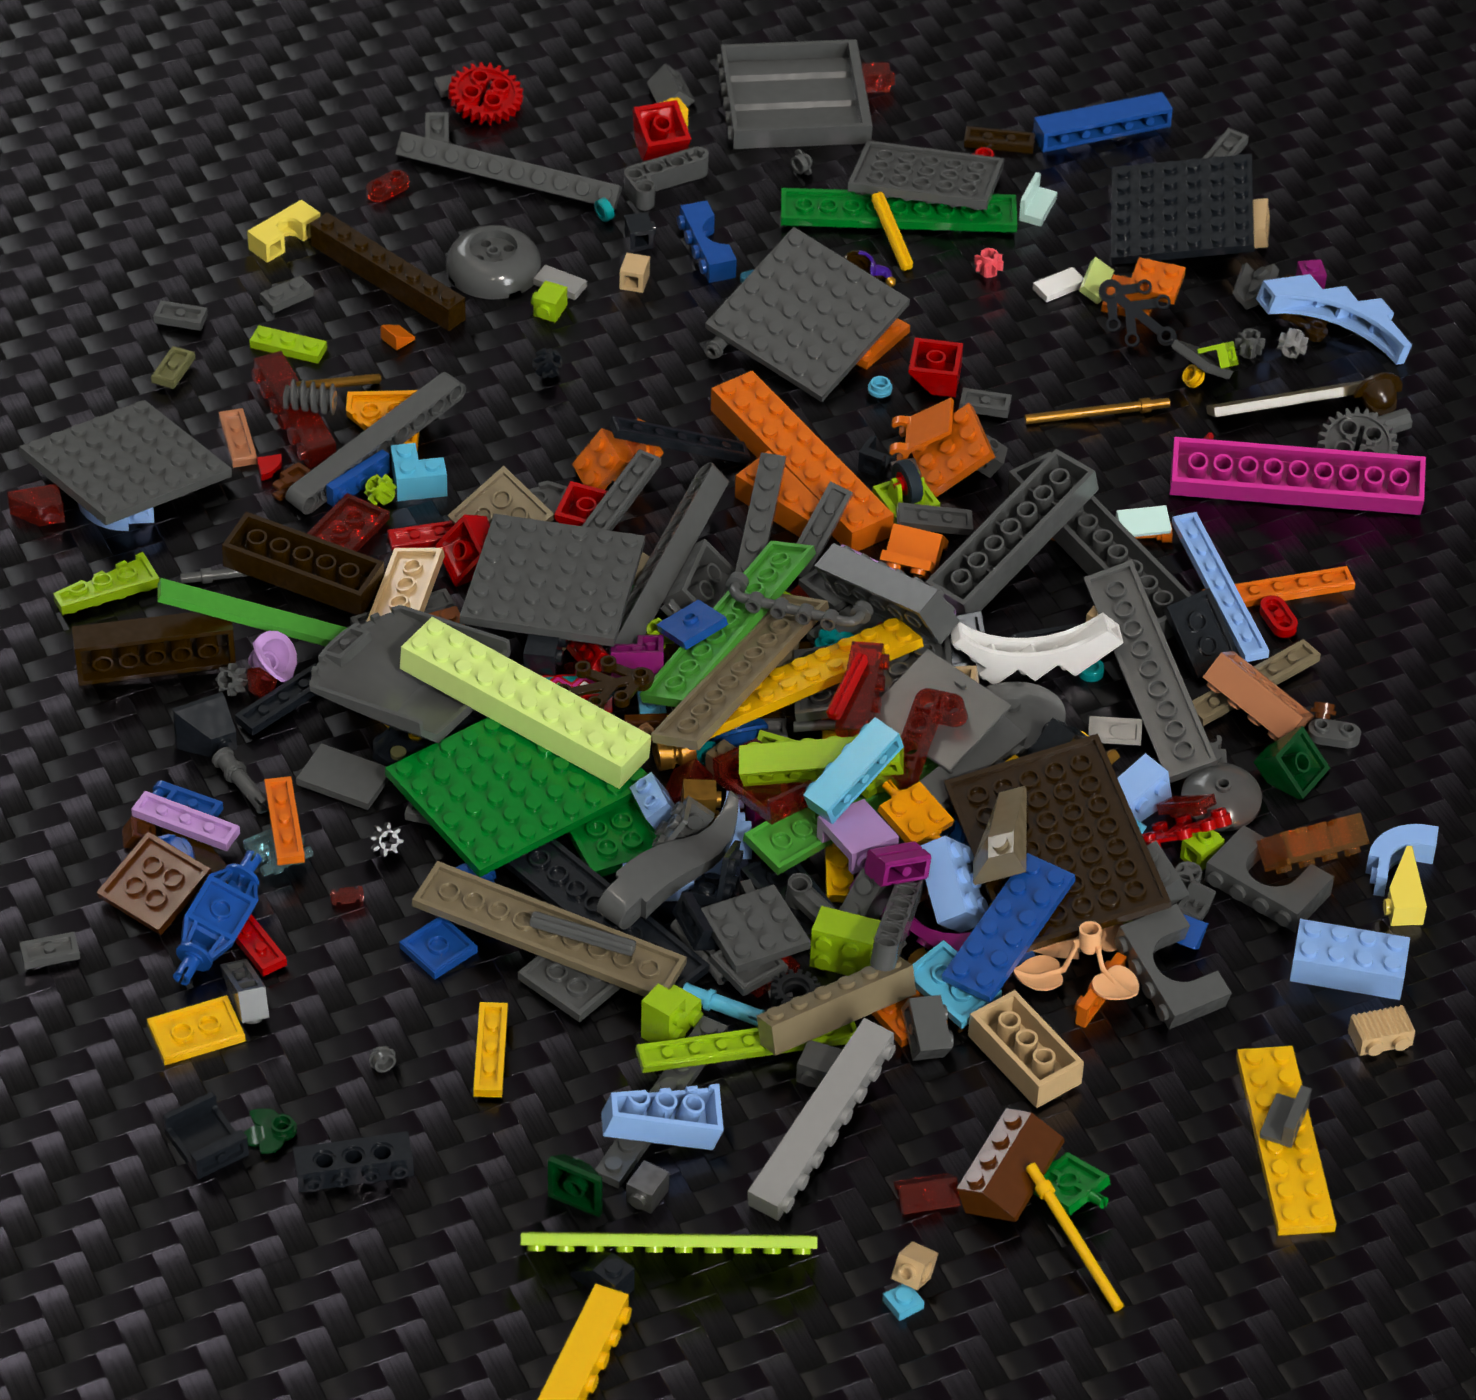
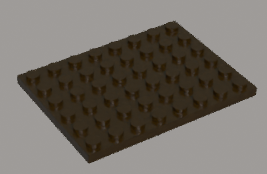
M1098 734L944 780L945 790L974 857L999 792L1025 786L1027 789L1026 854L1029 853L1075 874L1076 881L1027 952L1078 937L1079 927L1086 921L1097 922L1104 929L1171 908V900ZM1011 876L984 883L991 903Z

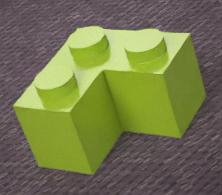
M658 983L642 1000L641 1037L649 1042L685 1038L686 1033L692 1027H695L703 1016L701 1012L702 999L675 984L668 989Z

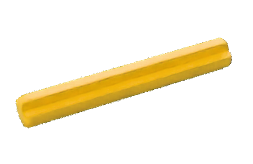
M884 193L872 194V203L900 268L903 271L912 269L913 260Z

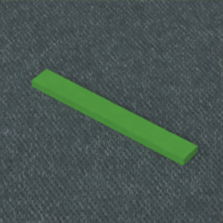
M160 578L158 582L159 603L265 631H279L288 637L325 647L337 635L347 629V627Z

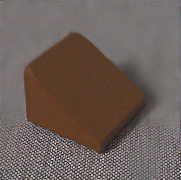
M130 817L122 829L123 847L134 848L148 831L156 836L155 824Z

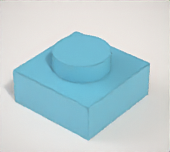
M904 1284L883 1294V1302L898 1321L924 1309L923 1299L913 1288Z

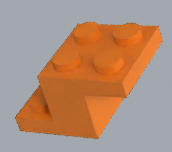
M1139 257L1131 278L1113 274L1112 279L1118 281L1121 285L1137 284L1143 279L1150 281L1152 284L1151 293L1148 295L1140 293L1124 295L1130 301L1155 299L1159 295L1164 294L1170 298L1171 304H1174L1185 276L1186 267ZM1147 283L1142 284L1140 287L1141 291H1147L1149 285ZM1109 287L1106 293L1113 295L1115 288ZM1162 298L1160 302L1168 303V300ZM1103 301L1101 311L1108 313L1107 303ZM1117 303V315L1125 316V309ZM1152 309L1142 311L1150 316Z
M601 428L572 465L584 485L605 490L612 481H616L639 449L661 457L664 452L658 446L614 438L611 431Z
M893 523L887 550L882 549L880 560L895 570L900 569L903 572L907 570L914 574L913 576L928 580L929 576L938 569L942 551H947L949 541L942 534Z

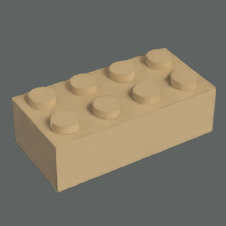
M1016 990L970 1013L968 1036L1036 1108L1081 1084L1084 1061Z

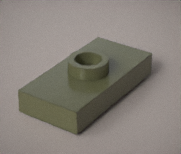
M172 346L152 374V383L174 389L195 360V352Z

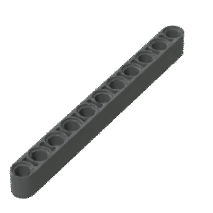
M712 462L702 466L696 473L629 595L615 644H637V636L646 634L647 625L655 618L726 489L729 480ZM601 645L611 655V646Z

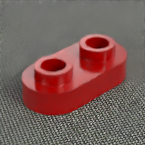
M1278 596L1264 597L1261 600L1259 612L1271 631L1281 638L1294 636L1297 632L1298 620L1286 602Z

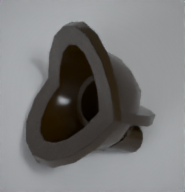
M1378 373L1365 379L1356 388L1354 394L1350 396L1351 399L1359 398L1364 407L1369 409V413L1378 412V416L1395 411L1397 392L1402 391V381L1400 377L1393 373Z

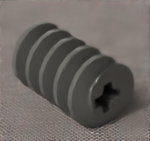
M292 379L290 385H286L284 389L283 408L288 410L291 405L293 410L298 411L301 406L302 411L308 412L311 407L313 413H318L321 408L322 414H327L331 410L332 415H334L337 405L335 384H331L329 390H326L325 383L322 382L320 388L316 389L315 381H312L310 387L307 388L305 380H302L298 387L296 379Z

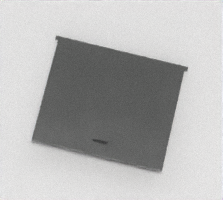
M927 649L868 711H864V714L871 719L876 717L900 733L901 739L952 774L954 772L953 769L1012 706Z

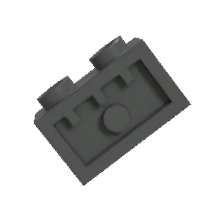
M1248 263L1242 265L1233 294L1235 299L1246 310L1259 305L1256 298L1263 280L1277 279L1279 269L1273 263L1267 267H1260L1256 271Z

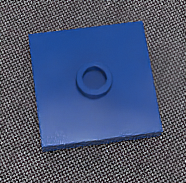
M698 599L656 625L661 634L687 650L726 627L728 622L724 615Z

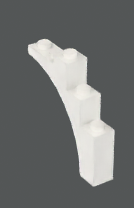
M1104 613L1069 630L1030 638H1007L989 635L971 629L959 622L952 630L950 638L955 649L962 650L976 663L978 676L982 680L989 681L991 684L1000 683L1017 670L1022 675H1027L1036 681L1056 666L1077 676L1124 643L1119 624Z

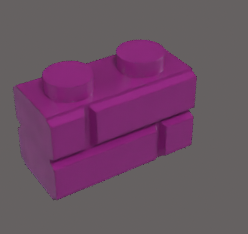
M915 841L884 846L867 851L864 870L865 874L874 879V882L880 887L890 886L891 884L895 885L927 879L932 858L931 854L922 849Z

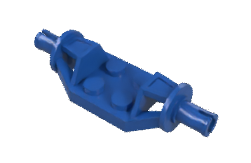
M249 850L245 853L240 864H228L224 869L209 874L183 919L181 943L176 949V954L182 962L173 974V978L177 982L185 974L181 984L188 985L196 970H209L213 965V961L235 943L258 903L257 888L259 887V879L254 874L262 861L258 853L253 861H251L254 851Z

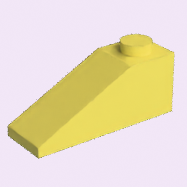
M1406 846L1390 885L1388 898L1383 900L1384 915L1389 916L1391 926L1424 924L1427 905L1412 846Z

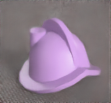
M266 631L260 634L253 642L254 650H252L248 657V664L258 674L266 678H276L280 682L285 683L293 678L297 665V653L294 644L285 634L279 631Z

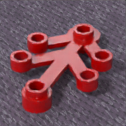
M1225 807L1217 808L1210 811L1211 816L1193 823L1191 814L1184 813L1175 816L1176 824L1170 830L1167 821H1160L1151 825L1153 832L1143 833L1142 836L1146 845L1156 840L1161 847L1162 842L1185 840L1193 836L1192 833L1208 832L1216 828L1229 826L1232 824L1230 812L1226 811Z

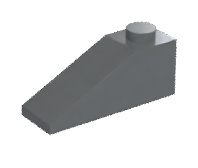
M248 959L220 964L231 1001L240 1021L247 1024H256L264 1018H269L265 985Z

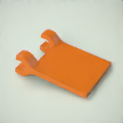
M949 398L912 416L900 415L892 419V427L902 426L899 428V435L901 437L906 436L905 443L895 442L891 444L889 453L891 455L899 453L897 454V461L908 459L911 452L950 435L952 432L954 400Z

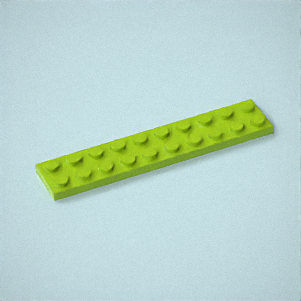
M522 1232L521 1245H527V1251H545V1245L557 1246V1251L565 1252L575 1251V1246H586V1252H604V1246H616V1252H633V1247H645V1252L662 1253L663 1247H675V1253H693V1247H704V1253H722V1248H733V1252L737 1254H752V1248H763V1254H781V1248H792L793 1254H811V1249H817V1236Z

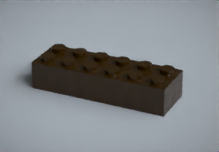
M245 512L222 544L224 567L355 615L365 612L378 593L384 577V561L249 512Z
M197 612L72 627L79 686L219 669L220 667H228L229 663H236L232 622Z

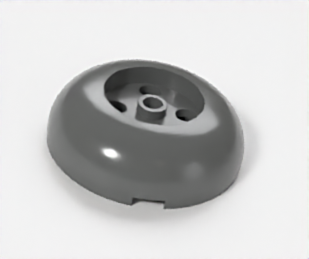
M485 225L465 232L454 241L446 258V273L448 278H451L455 283V287L468 295L483 299L509 298L511 293L527 291L533 286V278L542 269L541 256L534 242L521 231L502 225Z

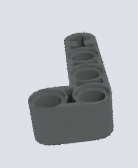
M693 147L628 166L624 171L625 194L637 209L644 211L652 209L655 206V191L700 179L708 174V150L703 147Z

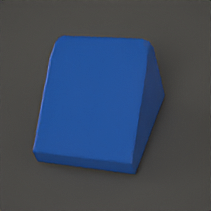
M1183 914L1190 927L1185 939L1176 943L1195 950L1199 949L1208 923Z

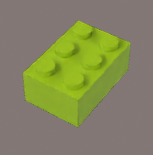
M821 906L811 933L810 966L846 976L861 971L866 966H871L870 961L874 937L881 920Z

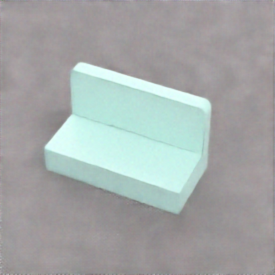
M1038 172L1035 173L1021 198L1019 221L1042 226L1057 199V192L1040 187L1041 173Z
M1166 505L1117 510L1115 518L1134 537L1171 533L1172 527Z

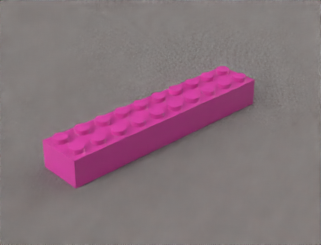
M1174 437L1169 495L1420 515L1424 504L1426 457Z

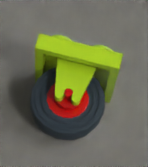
M908 459L894 463L892 479L873 486L872 490L876 497L894 514L893 523L897 524L896 507L898 502L939 507L941 504L925 483L924 477H921L914 463Z

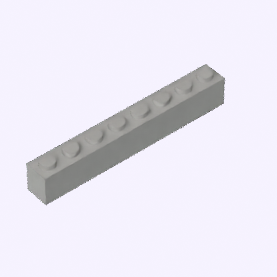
M866 1018L862 1020L748 1190V1206L777 1221L784 1212L788 1213L791 1210L795 1201L794 1196L798 1190H804L809 1181L810 1172L813 1168L817 1169L824 1158V1151L828 1146L832 1147L838 1138V1130L842 1124H848L853 1114L852 1109L856 1103L860 1104L864 1100L870 1082H875L878 1079L882 1070L881 1065L885 1059L889 1061L896 1049V1045H894V1032Z

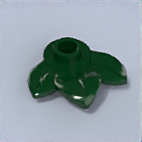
M254 1109L249 1111L254 1126L244 1132L249 1146H259L261 1154H270L278 1151L285 1141L292 1139L296 1135L297 1124L291 1116L278 1114L273 1109Z

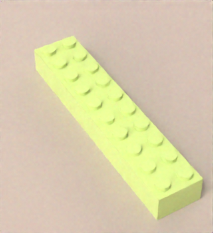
M431 617L401 646V670L618 789L649 758L651 735L434 617Z

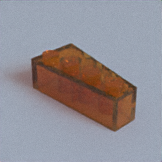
M1361 813L1336 818L1327 822H1320L1307 827H1300L1291 831H1284L1256 841L1265 872L1276 870L1277 875L1292 871L1291 865L1299 864L1300 868H1304L1310 864L1315 865L1314 859L1322 858L1323 862L1337 859V853L1344 852L1345 856L1360 853L1361 846L1370 844Z

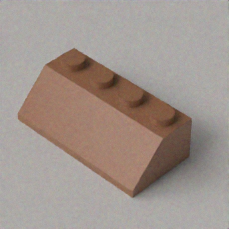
M1234 651L1221 652L1203 676L1208 681L1206 685L1217 694L1222 692L1228 697L1227 702L1237 710L1243 709L1249 714L1247 718L1253 724L1259 727L1263 725L1268 729L1269 732L1267 734L1275 741L1299 726L1305 727L1314 718L1311 712Z

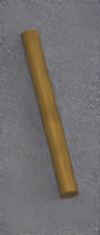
M369 374L305 382L306 387L309 388L311 382L315 381L316 389H319L321 383L324 382L326 389H329L331 384H335V388L381 383V375ZM302 381L296 382L298 387Z

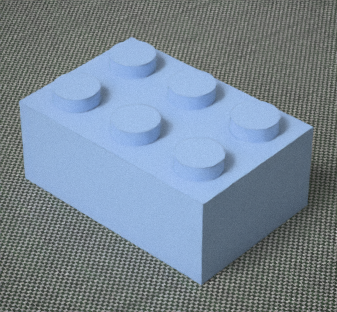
M942 836L921 845L922 849L930 853L932 858L929 876L925 881L937 924L959 933L975 928L989 907L981 894L980 887L982 884L974 885L973 883L974 856L971 848L947 836Z

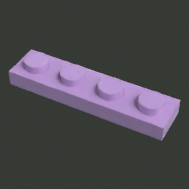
M144 791L131 809L133 817L224 851H228L240 834L239 825Z

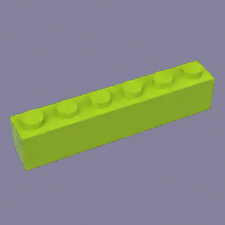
M859 734L854 737L830 736L827 739L804 738L800 741L788 742L786 740H777L774 743L761 744L759 742H751L747 745H739V776L743 786L816 781L823 774L825 767L829 763L834 762L841 754L844 746L851 743ZM904 747L878 776L904 774Z

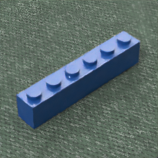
M1163 92L1034 117L1033 133H1035V141L1042 152L1171 127L1173 108Z

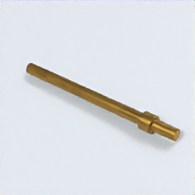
M1141 398L1136 402L1025 414L1024 421L1025 424L1136 411L1148 413L1153 409L1170 408V399L1151 400L1150 398Z

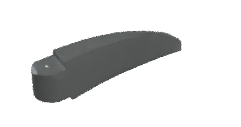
M729 791L720 814L709 827L699 834L657 845L627 862L616 872L617 879L605 890L599 899L597 912L622 930L630 928L640 917L646 919L671 895L713 868L724 857L733 841L738 818V796Z

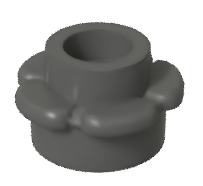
M388 1046L375 1048L369 1056L370 1066L378 1072L389 1071L396 1063L395 1051Z

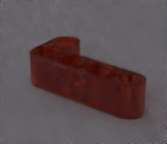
M931 688L922 689L916 694L901 735L904 745V774L891 775L895 786L899 790L907 789L918 783L938 724L959 727L966 723L968 713L963 698L960 695ZM928 703H934L930 707H924ZM959 708L958 711L950 713L952 709ZM926 726L923 730L916 731L918 727ZM910 750H917L913 754H907Z

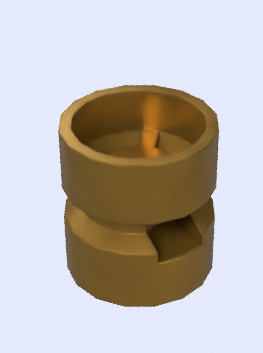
M652 741L653 757L659 771L673 769L677 763L683 767L696 764L697 762L696 750L653 743Z

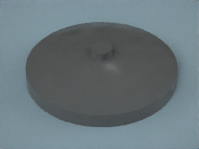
M1018 681L1002 682L985 687L1012 706L1005 716L1027 736L1023 746L1025 750L1020 757L1026 756L1027 750L1037 741L1042 734V728L1052 717L1066 723L1064 704L1055 693L1045 687Z

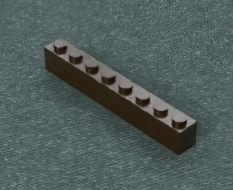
M325 213L310 223L311 246L431 321L450 331L466 320L465 297L329 213Z

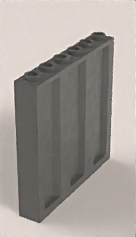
M857 39L721 45V54H717V68H719V82H723L721 83V96H726L723 97V109L725 111V123L730 125L727 126L728 140H732L733 149L866 144L867 140L872 141V120Z

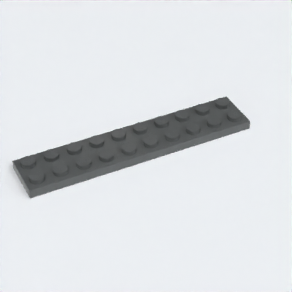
M1131 560L1084 577L1086 587L1098 615L1104 613L1119 624L1124 643L1114 649L1113 652L1158 761L1169 772L1170 783L1186 778L1198 770L1218 765L1216 756L1133 561Z

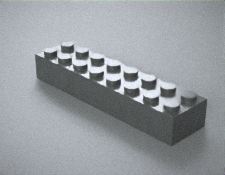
M1055 449L930 576L925 584L938 586L944 592L943 597L955 608L956 615L981 611L1099 490L1095 470Z

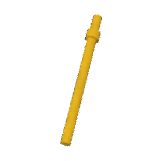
M1036 1163L1028 1165L1026 1171L1036 1185L1035 1191L1038 1196L1048 1204L1113 1311H1119L1124 1307V1304L1054 1194L1056 1190L1052 1183L1044 1178Z

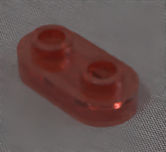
M393 170L369 182L366 186L368 199L374 202H382L405 191L409 187L408 174L401 170Z

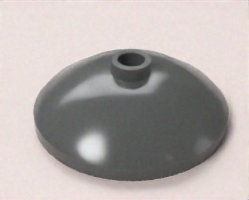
M1218 763V765L1198 770L1186 778L1182 787L1181 801L1186 813L1191 814L1194 822L1211 816L1210 811L1213 809L1225 807L1226 811L1230 812L1232 824L1214 829V831L1225 832L1238 830L1255 819L1261 808L1262 792L1256 779L1243 768L1229 763Z

